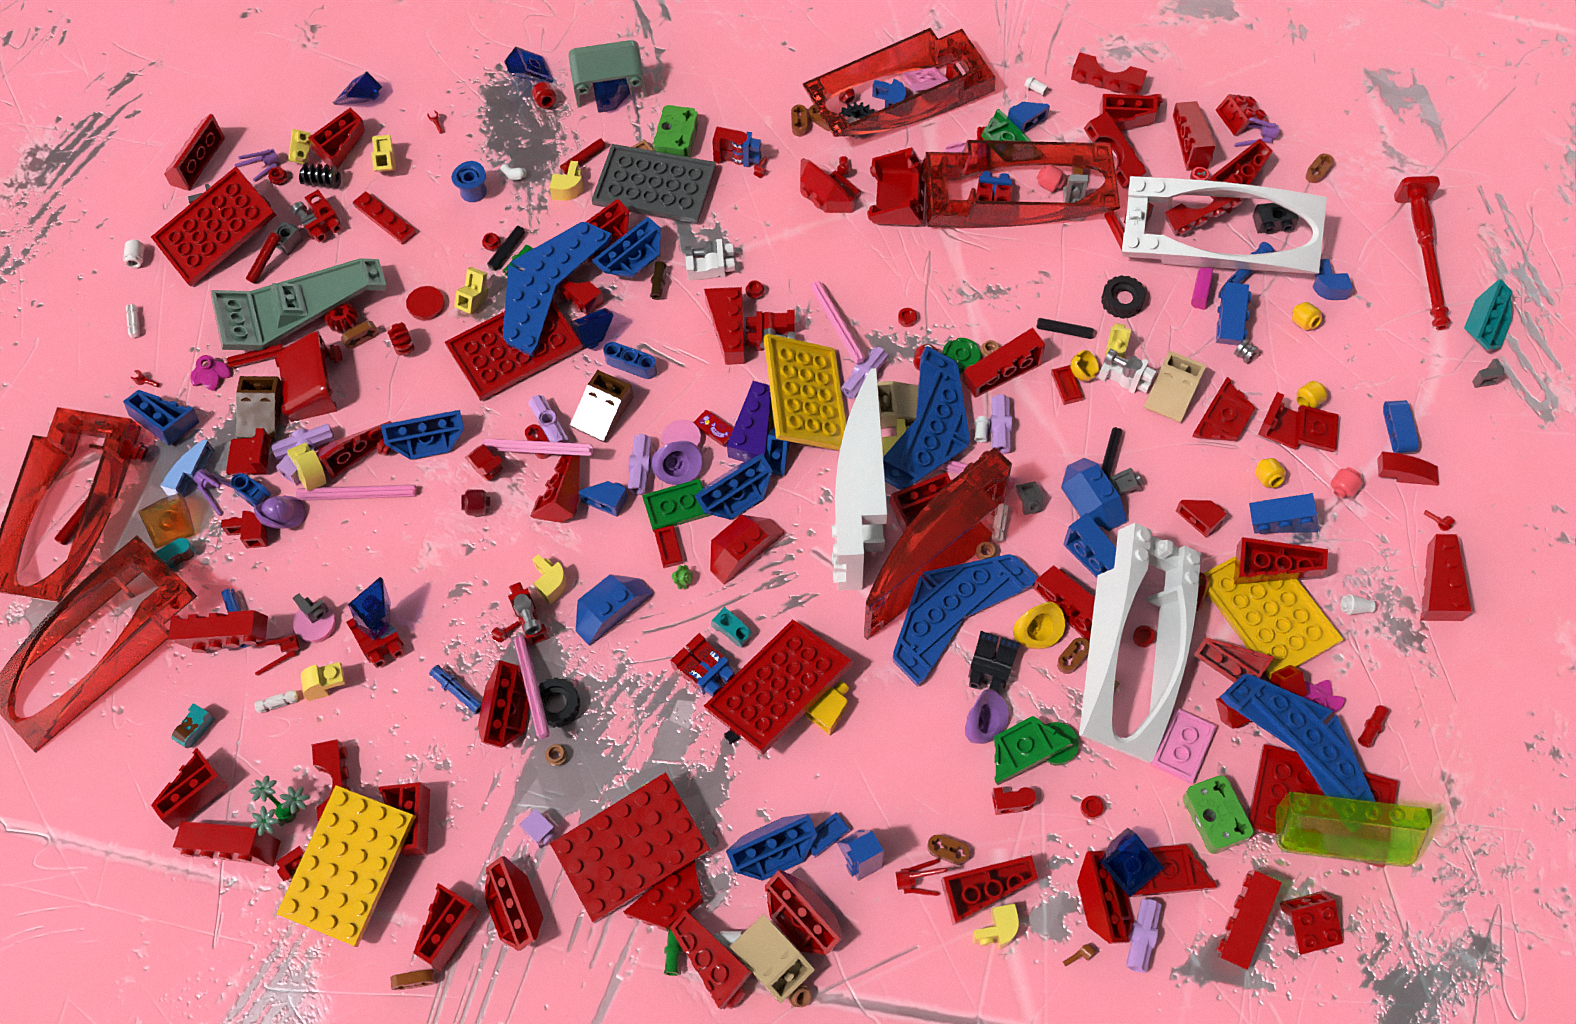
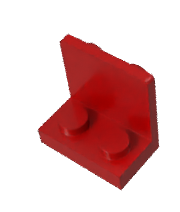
M1228 94L1215 109L1235 136H1239L1249 123H1255L1249 120L1251 117L1269 122L1266 118V113L1257 106L1256 100L1251 96Z
M1277 392L1258 435L1296 449L1299 444L1296 443L1298 412L1284 407L1285 403L1282 400L1285 394Z
M256 428L255 436L252 438L231 439L226 468L227 475L238 473L246 475L267 474L271 438L264 428Z
M1321 891L1280 902L1281 911L1291 918L1297 952L1302 955L1343 943L1335 899L1325 892Z

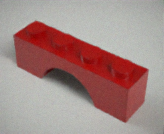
M1079 52L1073 66L1071 80L1125 95H1140L1145 83L1147 70L1130 66L1121 72H1110L1098 64L1096 56Z
M1107 111L1090 120L1083 128L1092 143L1105 144L1115 152L1117 168L1113 175L1122 188L1129 186L1130 176L1142 177L1147 172L1144 164L1139 161L1134 149L1128 144L1124 134L1118 129L1113 117Z
M1234 175L1222 181L1227 183L1238 184ZM1215 196L1208 206L1200 209H1192L1181 203L1166 211L1165 219L1175 236L1179 234L1184 235L1191 230L1190 228L1205 224L1208 221L1207 219L1222 215L1230 207L1235 208L1239 206L1244 198Z
M565 279L558 288L562 297L566 301L570 300L575 309L579 312L582 311L586 316L604 303L602 292L590 281L573 283Z
M1288 665L1271 673V684L1301 697L1308 695L1303 672L1297 668ZM1220 697L1215 699L1221 721L1230 728H1239L1251 721L1228 706Z
M338 739L311 744L313 765L319 772L327 773L332 778L330 795L322 804L316 807L318 822L335 786L350 791L346 780L349 779V769L345 766V759L348 757L347 748Z

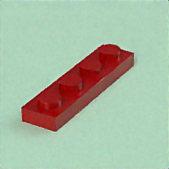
M367 191L352 202L355 208L402 245L416 234L414 228Z

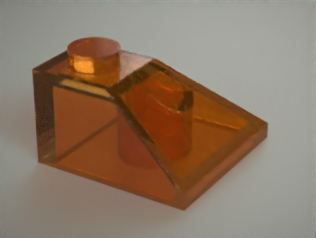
M181 492L162 498L139 511L155 548L167 545L178 538H187L195 535L190 511Z

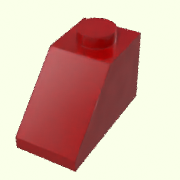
M1181 500L1176 509V512L1206 538L1223 523L1227 515L1220 505L1215 504L1211 500Z

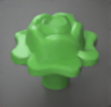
M679 565L677 571L672 573V579L678 589H687L688 585L692 582L693 574L689 570L688 565Z

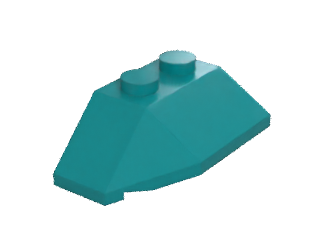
M1501 279L1497 280L1475 299L1464 329L1486 350L1501 349L1512 321L1511 297H1513V291Z

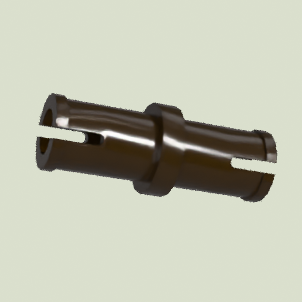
M661 261L655 262L654 275L651 277L652 288L650 297L654 300L662 299L663 285L666 284L665 270L667 264Z

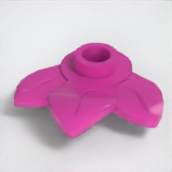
M203 355L197 359L196 368L191 372L190 380L193 386L202 383L207 389L215 391L219 378H229L230 371L223 362L215 361L212 356ZM205 361H208V366H202Z
M1329 680L1321 681L1315 686L1305 681L1308 695L1303 696V698L1333 710L1332 713L1341 709L1345 699L1340 696H1332V687Z

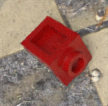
M301 846L296 847L276 861L279 866L277 873L283 881L288 880L291 883L293 879L291 871L297 870L305 853Z

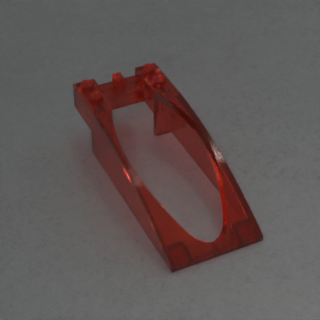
M930 27L804 82L802 85L834 137L875 133L906 126L960 107L995 91V75L963 29L938 39ZM954 61H958L966 73L962 75L956 64H954L952 79L864 118L840 115L829 111L826 107V102L830 98L847 89L880 77L931 67L938 69Z
M967 140L963 152H926L922 162L923 180H925L928 227L996 228L1026 226L1077 219L1120 208L1111 143ZM1051 164L1055 166L1081 167L1097 170L1105 177L1104 183L1099 189L1074 203L977 201L975 188L971 189L967 200H949L947 180H962L981 174L983 171H993L1014 166Z
M57 407L47 437L32 435L0 527V593L56 603L61 602L91 555L118 498L132 455H130L131 450L137 443L142 428L134 420ZM81 435L105 438L103 446L89 444V448L101 456L67 560L41 581L31 586L20 585L17 580L19 560L30 523L39 504L55 479L74 456Z
M996 447L990 451L986 450L975 463H969L962 473L948 483L920 511L899 538L884 562L865 603L864 638L866 640L870 639L909 608L920 575L934 588L923 576V572L966 563L976 555V548L980 543H991L993 533L981 520L989 514L993 517L997 515L999 504L1004 503L1012 468V463Z
M138 535L135 536L76 586L43 619L0 672V715L36 753L162 645L169 636V630L164 624L171 619V616L176 615L194 600L197 595ZM143 572L158 588L140 603L127 626L103 658L74 686L48 706L30 717H18L15 712V702L25 670L120 590L123 589L131 598L135 597L126 586Z

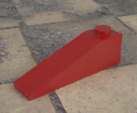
M382 424L321 447L316 452V455L320 460L322 468L334 479L376 449L379 440L383 438Z
M562 454L554 468L556 473L545 484L547 490L543 496H538L530 515L532 518L561 523L575 516L577 512L576 507L579 502L580 455Z

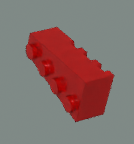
M742 287L704 289L705 302L719 341L725 365L745 364Z
M1256 870L1248 871L1242 883L1240 895L1238 894L1233 907L1235 909L1232 917L1229 916L1226 922L1225 929L1227 932L1224 939L1221 938L1216 948V951L1219 952L1218 958L1248 970L1282 882Z

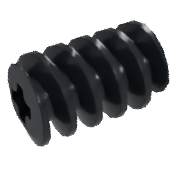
M304 162L299 172V182L301 185L326 186L337 189L341 184V174L337 171L335 165H332L330 169L328 164L323 168V165L319 163L316 168L315 163H311L309 166L308 162Z

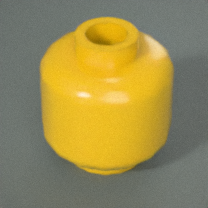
M1303 302L1293 308L1292 321L1303 330L1315 329L1320 325L1322 321L1321 310L1310 302Z
M1317 381L1307 382L1297 390V403L1299 406L1305 405L1317 408L1327 399L1326 387Z
M1275 458L1262 459L1258 462L1254 471L1257 479L1267 488L1279 487L1284 482L1286 476L1285 469Z

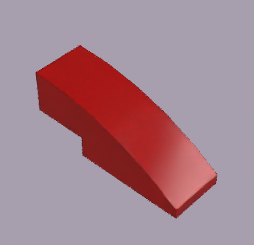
M1382 451L1377 458L1378 477L1396 478V482L1439 485L1438 466L1428 461L1409 455Z

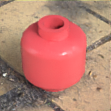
M1048 164L1046 167L1042 166L1036 177L1038 185L1050 192L1056 188L1060 189L1065 181L1062 178L1063 171L1051 164Z
M1350 467L1338 470L1331 481V487L1334 489L1333 493L1340 498L1353 497L1362 485L1361 474Z

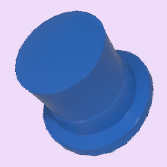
M466 161L454 169L451 179L453 184L460 189V196L463 200L477 202L485 197L487 193V187L484 184L486 172L477 161Z

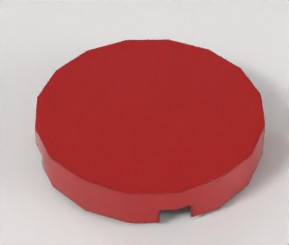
M421 286L414 289L406 300L408 312L415 319L422 321L435 318V315L440 314L445 306L442 293L432 286Z

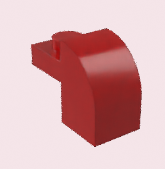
M484 444L479 445L464 457L486 481L491 480L504 469L500 465L503 462L498 455L493 456Z
M242 511V518L231 517L221 520V528L227 536L240 535V540L247 549L267 547V529L265 525L259 522L255 513Z

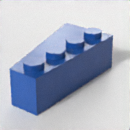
M1086 512L1068 527L1063 545L1097 578L1099 574L1114 568L1116 547Z

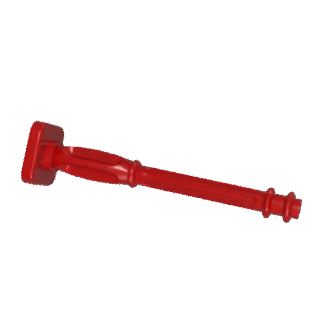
M1437 176L1406 177L1402 179L1397 187L1394 199L1397 203H1411L1412 221L1418 238L1417 242L1421 245L1431 298L1432 309L1430 310V315L1434 317L1432 325L1437 330H1445L1448 328L1451 319L1447 317L1449 309L1445 306L1433 245L1435 241L1433 236V220L1428 203L1440 186V179Z

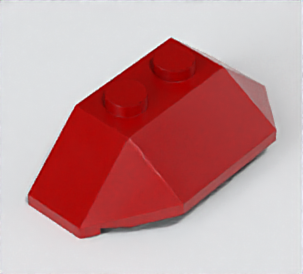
M802 158L800 163V192L802 196L811 200L818 209L823 210L825 213H852L854 211V199L811 160Z
M616 199L586 221L611 233L613 237L603 250H598L589 259L593 260L628 232L630 212L619 199Z
M740 515L711 540L710 572L725 585L784 534V531L769 518Z
M498 660L485 686L478 731L482 743L503 748L524 734L529 701L519 665Z
M1088 851L1077 879L1087 925L1109 944L1130 942L1134 920L1123 877L1115 864L1109 859L1106 851Z
M501 856L486 867L485 901L500 940L515 950L521 951L537 940L544 917L528 876L505 856Z
M779 869L765 885L770 918L799 951L822 955L829 954L842 939L837 917L806 882Z

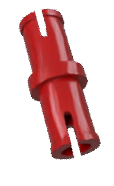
M1376 706L1371 718L1366 720L1364 724L1365 729L1357 740L1363 747H1371L1376 735L1381 733L1383 729L1382 724L1389 715V710L1386 707Z

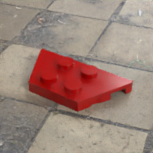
M1229 377L1225 379L1192 437L1237 441L1255 407L1245 398L1240 389L1236 390L1231 384L1232 380Z
M1187 844L1141 848L1127 897L1214 890L1216 883L1211 881L1204 872V867L1194 858L1193 852Z
M696 861L670 875L642 895L623 911L627 918H635L641 920L644 924L657 926L658 929L667 932L670 931V927L684 910L691 913L704 902L696 870Z

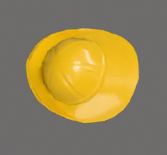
M1045 602L1029 609L1015 622L1013 627L1014 639L1022 646L1030 649H1043L1054 645L1063 636L1065 630V617L1062 609L1054 602Z

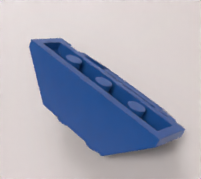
M649 217L645 218L595 257L592 262L606 274L633 278L660 256L661 227Z
M455 410L382 424L381 430L385 445L411 460L450 452L462 434L464 425L461 411Z
M759 454L707 484L695 495V498L705 514L731 520L764 499L772 469L764 455Z
M1082 458L1067 465L1061 489L1080 517L1087 512L1099 527H1103L1107 531L1127 523L1120 495L1098 463Z
M609 574L578 599L575 631L590 646L650 598L653 592L639 578Z
M809 814L782 817L741 836L726 850V853L735 873L763 881L773 876L779 869L784 871L802 863L817 837V832Z

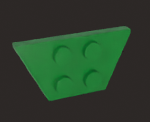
M1000 109L996 110L993 118L990 119L981 135L1004 160L1041 159L1043 152Z
M1031 716L995 735V782L999 785L1073 746L1071 741L1042 723L1035 716Z

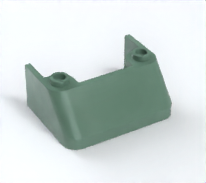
M627 40L579 47L569 51L568 58L577 107H581L579 95L589 93L592 89L591 83L626 78L628 85L633 87L642 86L643 97H647L640 49L636 41Z

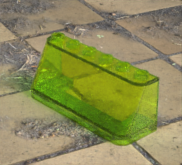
M1289 792L1276 807V843L1283 852L1398 867H1409L1417 861L1432 825V809L1296 792Z

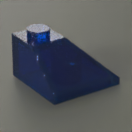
M515 46L504 61L507 71L513 76L549 83L554 81L544 57Z
M366 71L354 78L334 100L333 104L343 105L365 103L369 100L374 101L380 95L378 91L382 86Z
M626 78L592 83L598 113L616 110L630 94Z
M602 308L570 322L584 348H595L599 346V342L604 340L612 321L613 313L606 308Z
M379 577L348 604L356 627L372 640L383 635L390 627L391 601L384 580Z
M1128 827L1110 842L1100 860L1103 867L1129 898L1164 868L1139 836Z

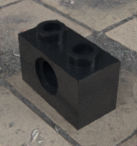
M1276 203L1257 204L1252 215L1257 234L1280 231L1288 232L1295 229L1299 220L1297 214Z

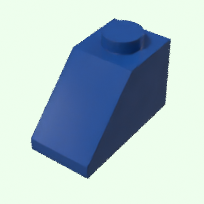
M1021 102L1009 109L1008 118L1025 133L1048 118L1050 105Z
M771 429L768 434L766 460L772 469V474L784 476L790 441L776 439L775 429Z
M606 481L581 489L579 492L582 503L616 517L628 499L626 488L617 482Z

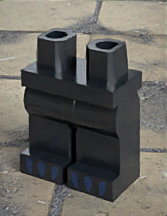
M980 631L968 674L969 687L980 689L981 683L985 682L990 684L989 689L1000 694L1002 689L1006 687L1020 643L1002 637L994 659L993 656L999 636Z

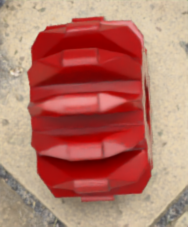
M345 302L325 314L326 324L332 331L336 330L339 334L342 330L346 332L349 328H354L353 324L358 323V313L351 303L347 304Z
M403 322L395 323L387 328V333L397 355H406L414 351L415 346Z

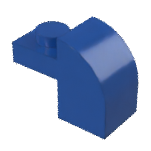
M896 79L893 80L892 84L874 80L872 97L885 100L884 112L901 116L906 103V88Z
M1329 259L1320 260L1319 274H1315L1316 280L1313 284L1314 291L1320 297L1327 300H1347L1353 289L1348 273L1333 274Z

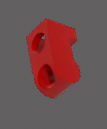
M1002 787L993 788L992 800L995 815L1030 810L1036 800L1035 792L1029 787H1023L1018 791L1003 793Z

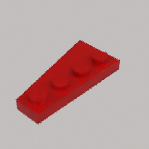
M684 910L670 929L684 952L687 953L692 962L691 964L699 973L708 992L714 998L715 1004L722 1010L752 971L690 912Z

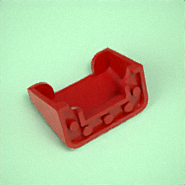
M911 147L872 158L870 173L877 180L876 205L870 206L867 211L868 219L874 224L914 226L924 224L926 169L914 149Z
M319 331L307 334L278 351L277 356H275V362L280 371L284 404L281 405L284 416H288L291 422L337 412V404L331 398L333 391L329 384L326 364L328 348Z

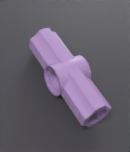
M874 347L863 363L855 365L852 375L841 387V391L847 398L855 399L870 369L876 368L877 374L880 367L888 359V354L884 349Z
M997 394L991 400L990 433H992L993 452L1005 454L1010 452L1012 417L1009 415V397L1004 394Z
M543 395L533 396L528 404L549 442L569 443L566 434Z
M329 423L310 430L298 429L292 433L291 437L272 443L271 448L276 459L280 460L288 454L287 450L307 443L309 448L314 450V447L333 441L335 437Z
M646 434L634 436L632 455L629 456L628 492L634 495H641L646 492L647 475L651 470L650 450L652 439Z
M1151 899L1141 900L1137 920L1134 922L1130 935L1131 946L1126 967L1138 973L1147 972L1151 950L1155 946L1158 929L1156 928L1161 904Z

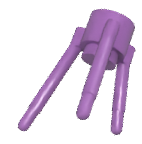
M1252 117L1249 118L1250 121L1258 124L1249 123L1246 127L1261 129V136H1264L1261 139L1262 141L1271 143L1272 139L1277 138L1279 125ZM1258 139L1235 143L1234 146L1251 145Z
M267 149L239 156V160H248L236 163L235 166L239 167L262 160L264 165H269V167L253 178V181H257L272 168L277 167L276 163L280 161L274 149Z
M205 469L198 470L193 477L194 482L198 484L197 489L202 492L211 507L220 516V510L205 489H210L213 486L220 488L221 486L215 481L228 487H233L230 482L216 476L214 473L210 474Z

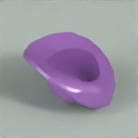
M689 441L671 442L655 452L651 461L653 473L659 480L670 485H679L692 481L699 475L703 465L701 451L694 443Z
M274 496L256 505L254 513L261 524L272 528L286 529L298 526L304 520L306 509L304 504L295 497Z
M991 689L984 690L967 715L965 735L971 743L984 744L994 740L995 735L1003 732L1007 725L1008 708L1003 698L996 691Z

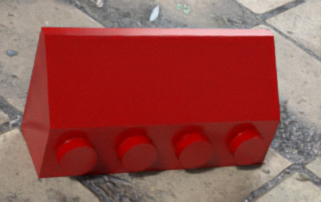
M213 114L207 115L200 121L188 140L185 141L179 153L176 154L170 166L166 169L164 175L171 186L190 191L224 141L225 137Z

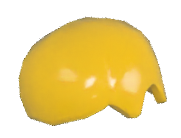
M1088 350L1080 351L1071 359V371L1074 377L1080 381L1093 379L1094 375L1099 371L1095 356Z

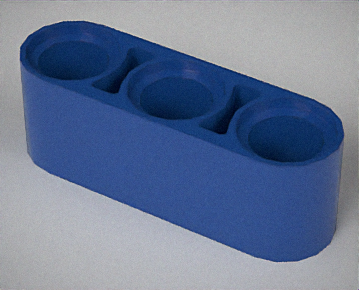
M608 342L604 345L603 352L607 365L644 379H652L656 376L657 368L655 358L652 355L616 342Z
M1385 401L1383 404V415L1393 452H1417L1419 442L1408 401Z

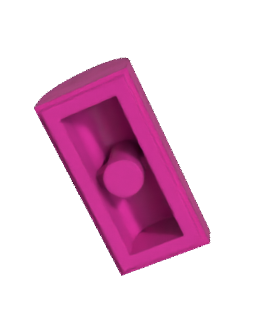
M1204 267L1197 272L1191 299V305L1194 308L1206 309L1212 283L1213 268Z

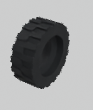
M1120 275L1113 277L1111 280L1109 279L1104 286L1101 297L1104 310L1106 309L1108 314L1120 317L1121 319L1137 315L1144 304L1145 288L1141 282L1130 276ZM1118 290H1124L1132 294L1133 300L1128 304H1123L1115 300L1114 294Z
M549 678L545 682H541L538 687L548 726L551 728L567 726L571 721L575 720L576 715L579 714V707H581L580 697L576 688L573 687L570 681L567 682L563 678ZM553 693H560L566 698V706L560 712H550L546 708V699Z

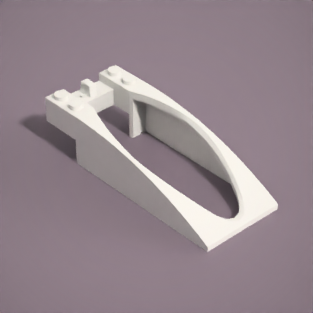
M1130 176L1122 255L1123 257L1161 259L1162 264L1319 274L1327 197L1237 183ZM1180 195L1266 199L1303 218L1312 228L1313 236L1303 246L1273 253L1240 255L1201 250L1175 241L1165 235L1145 234L1148 202L1168 203V209L1172 208L1173 197Z
M876 368L870 369L855 399L846 424L839 453L835 489V525H832V538L835 537V544H833V552H831L832 565H834L833 583H837V591L862 590L864 552L884 551L885 549L883 524L887 523V506Z
M1136 522L1118 530L1114 568L1097 576L1079 736L1150 763L1154 759L1170 719L1186 666L1196 614L1201 553L1187 546L1178 548L1173 545L1172 541L1161 540L1152 536L1151 529ZM1150 564L1166 571L1164 591L1147 597L1148 602L1160 607L1150 713L1131 735L1126 738H1120L1115 734L1112 721L1119 646L1131 604Z

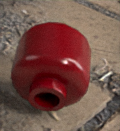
M468 489L465 491V494H461V511H465L466 515L482 516L486 513V509H490V496H486L485 490Z

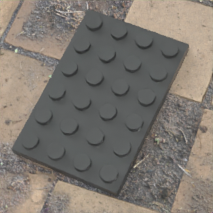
M612 144L591 200L592 205L606 207L616 199H619L631 212L698 224L714 176L716 162Z

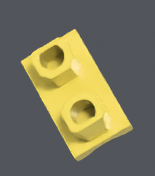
M292 129L288 162L303 165L304 162L308 161L310 146L308 137L311 136L310 132Z
M1115 323L1114 327H1111L1105 357L1111 348L1117 351V356L1125 358L1131 329H1126L1125 324Z

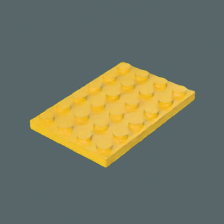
M766 334L764 336V346L776 439L840 450L846 428V420L835 348Z
M1236 556L1204 573L1210 581L1207 595L1246 648L1274 656V659L1265 670L1269 679H1271V673L1288 665L1297 668L1343 641V638L1297 579L1234 584ZM1200 577L1199 584L1204 585L1205 582Z
M335 786L276 914L358 947L416 816Z

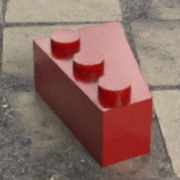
M1103 94L1099 105V115L1107 111L1113 117L1120 131L1153 124L1157 114V96Z
M350 107L308 137L311 149L330 168L332 165H335L338 170L365 132L362 118Z
M947 472L891 494L889 503L905 537L953 497L955 488Z
M1207 637L1204 638L1193 654L1233 683L1243 674H1250L1260 678L1274 659V656Z
M197 747L192 752L194 755L189 762L180 767V773L172 783L169 782L151 804L159 818L172 830L176 829L181 821H186L229 787L210 760Z
M421 782L378 787L384 804L416 816L400 853L406 857L427 855L430 789Z
M437 883V892L433 904L430 903L429 915L426 924L422 926L413 954L441 972L481 912L467 900Z

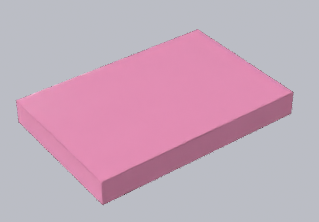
M936 67L902 73V80L913 92L949 86L948 79Z
M1175 707L1151 766L1189 784H1193L1216 725Z

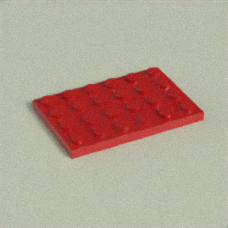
M235 166L153 234L151 238L185 282L192 287L276 217L277 214L244 174Z
M553 300L540 336L539 348L533 357L506 344L503 338L505 311L445 341L446 347L480 401L583 348L582 343Z
M792 619L704 705V708L764 755L853 665V662L850 658Z
M1264 744L1261 749L1248 820L1253 831L1383 868L1386 863L1398 781L1363 772L1376 801V806L1358 828L1351 831L1342 822L1299 754Z
M666 772L550 843L592 923L602 919L711 851Z

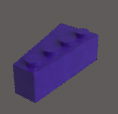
M752 381L727 444L728 458L745 462L759 454H763L766 459L772 404L770 386L768 384Z

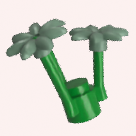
M268 775L263 778L262 782L255 780L256 787L249 790L250 794H254L252 801L254 802L261 797L262 801L265 802L268 797L277 808L276 810L271 809L267 813L265 806H262L260 814L252 813V817L257 821L251 825V828L259 827L258 834L262 836L265 830L273 834L274 830L271 824L284 826L285 823L294 821L297 813L300 812L299 808L306 809V805L302 801L310 798L309 795H302L303 786L298 788L296 792L292 786H289V795L281 794L280 798L285 800V802L280 803L272 795L276 793L271 788L277 783L276 780L269 781L270 777Z

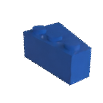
M1225 282L1219 291L1218 298H1221V302L1217 308L1219 319L1216 327V343L1239 346L1246 339L1247 329H1245V321L1247 322L1249 319L1247 303H1250L1252 292L1249 291V285Z
M137 390L123 401L128 415L168 446L199 423L193 407L188 406L186 408L178 405L175 401L168 402L162 400L159 396Z
M1313 493L1249 503L1254 533L1319 532Z
M858 830L836 842L846 859V868L851 877L856 876L858 881L882 868L884 850L872 830Z

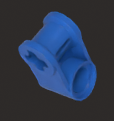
M238 473L231 478V486L237 495L254 508L267 496L271 495V492L266 487L254 481L246 474Z

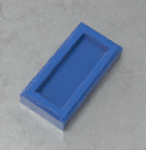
M837 812L815 828L817 837L809 851L816 858L850 832V828Z

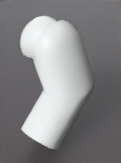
M506 163L500 168L508 179L512 181L521 180L527 176V171L524 168L511 169Z

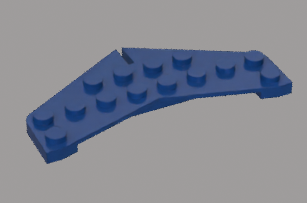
M580 222L511 261L512 266L508 265L503 338L507 345L531 357L535 355L541 342L540 336L554 293L570 274L595 252L603 250L613 238L611 233L590 223Z
M928 346L924 348L920 359L916 420L883 457L885 482L900 490L917 483L965 450L970 443L958 365L953 359Z
M1012 554L923 572V576L934 588L921 575L919 576L893 652V662L918 687L926 680L963 619L1030 589L1038 577Z
M1243 674L1220 696L1228 706L1297 751L1342 822L1351 831L1357 829L1374 810L1376 801L1337 714L1326 724L1323 722L1333 710L1250 674Z

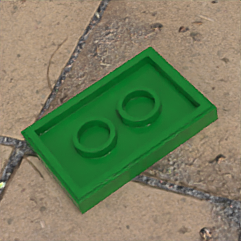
M700 479L642 495L653 532L656 529L672 525L677 526L712 516L704 513L695 498V495L703 488Z

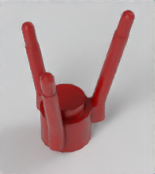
M296 634L256 642V647L279 644L281 652H286L287 654L256 671L255 675L258 676L282 661L296 656L295 651L300 650Z
M939 859L901 869V871L895 872L898 890L903 889L904 894L914 893L938 896L939 893L937 891L911 888V886H916L915 878L944 873L948 869L940 868L914 873V871L939 863Z

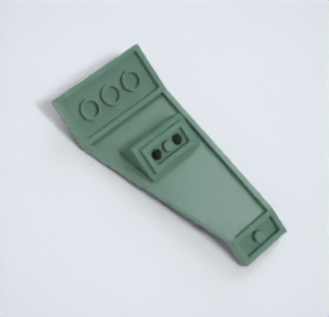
M359 258L286 281L272 283V285L252 291L211 290L210 296L222 350H263L366 290L385 291L387 285L379 259Z

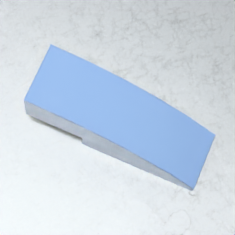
M203 439L193 446L168 472L160 485L167 495L183 498L190 482H194L193 477L195 473L206 468L214 451L208 440Z

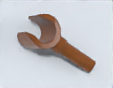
M1085 944L1078 952L1062 962L1066 967L1081 956L1088 961L1094 955L1095 950L1090 945Z

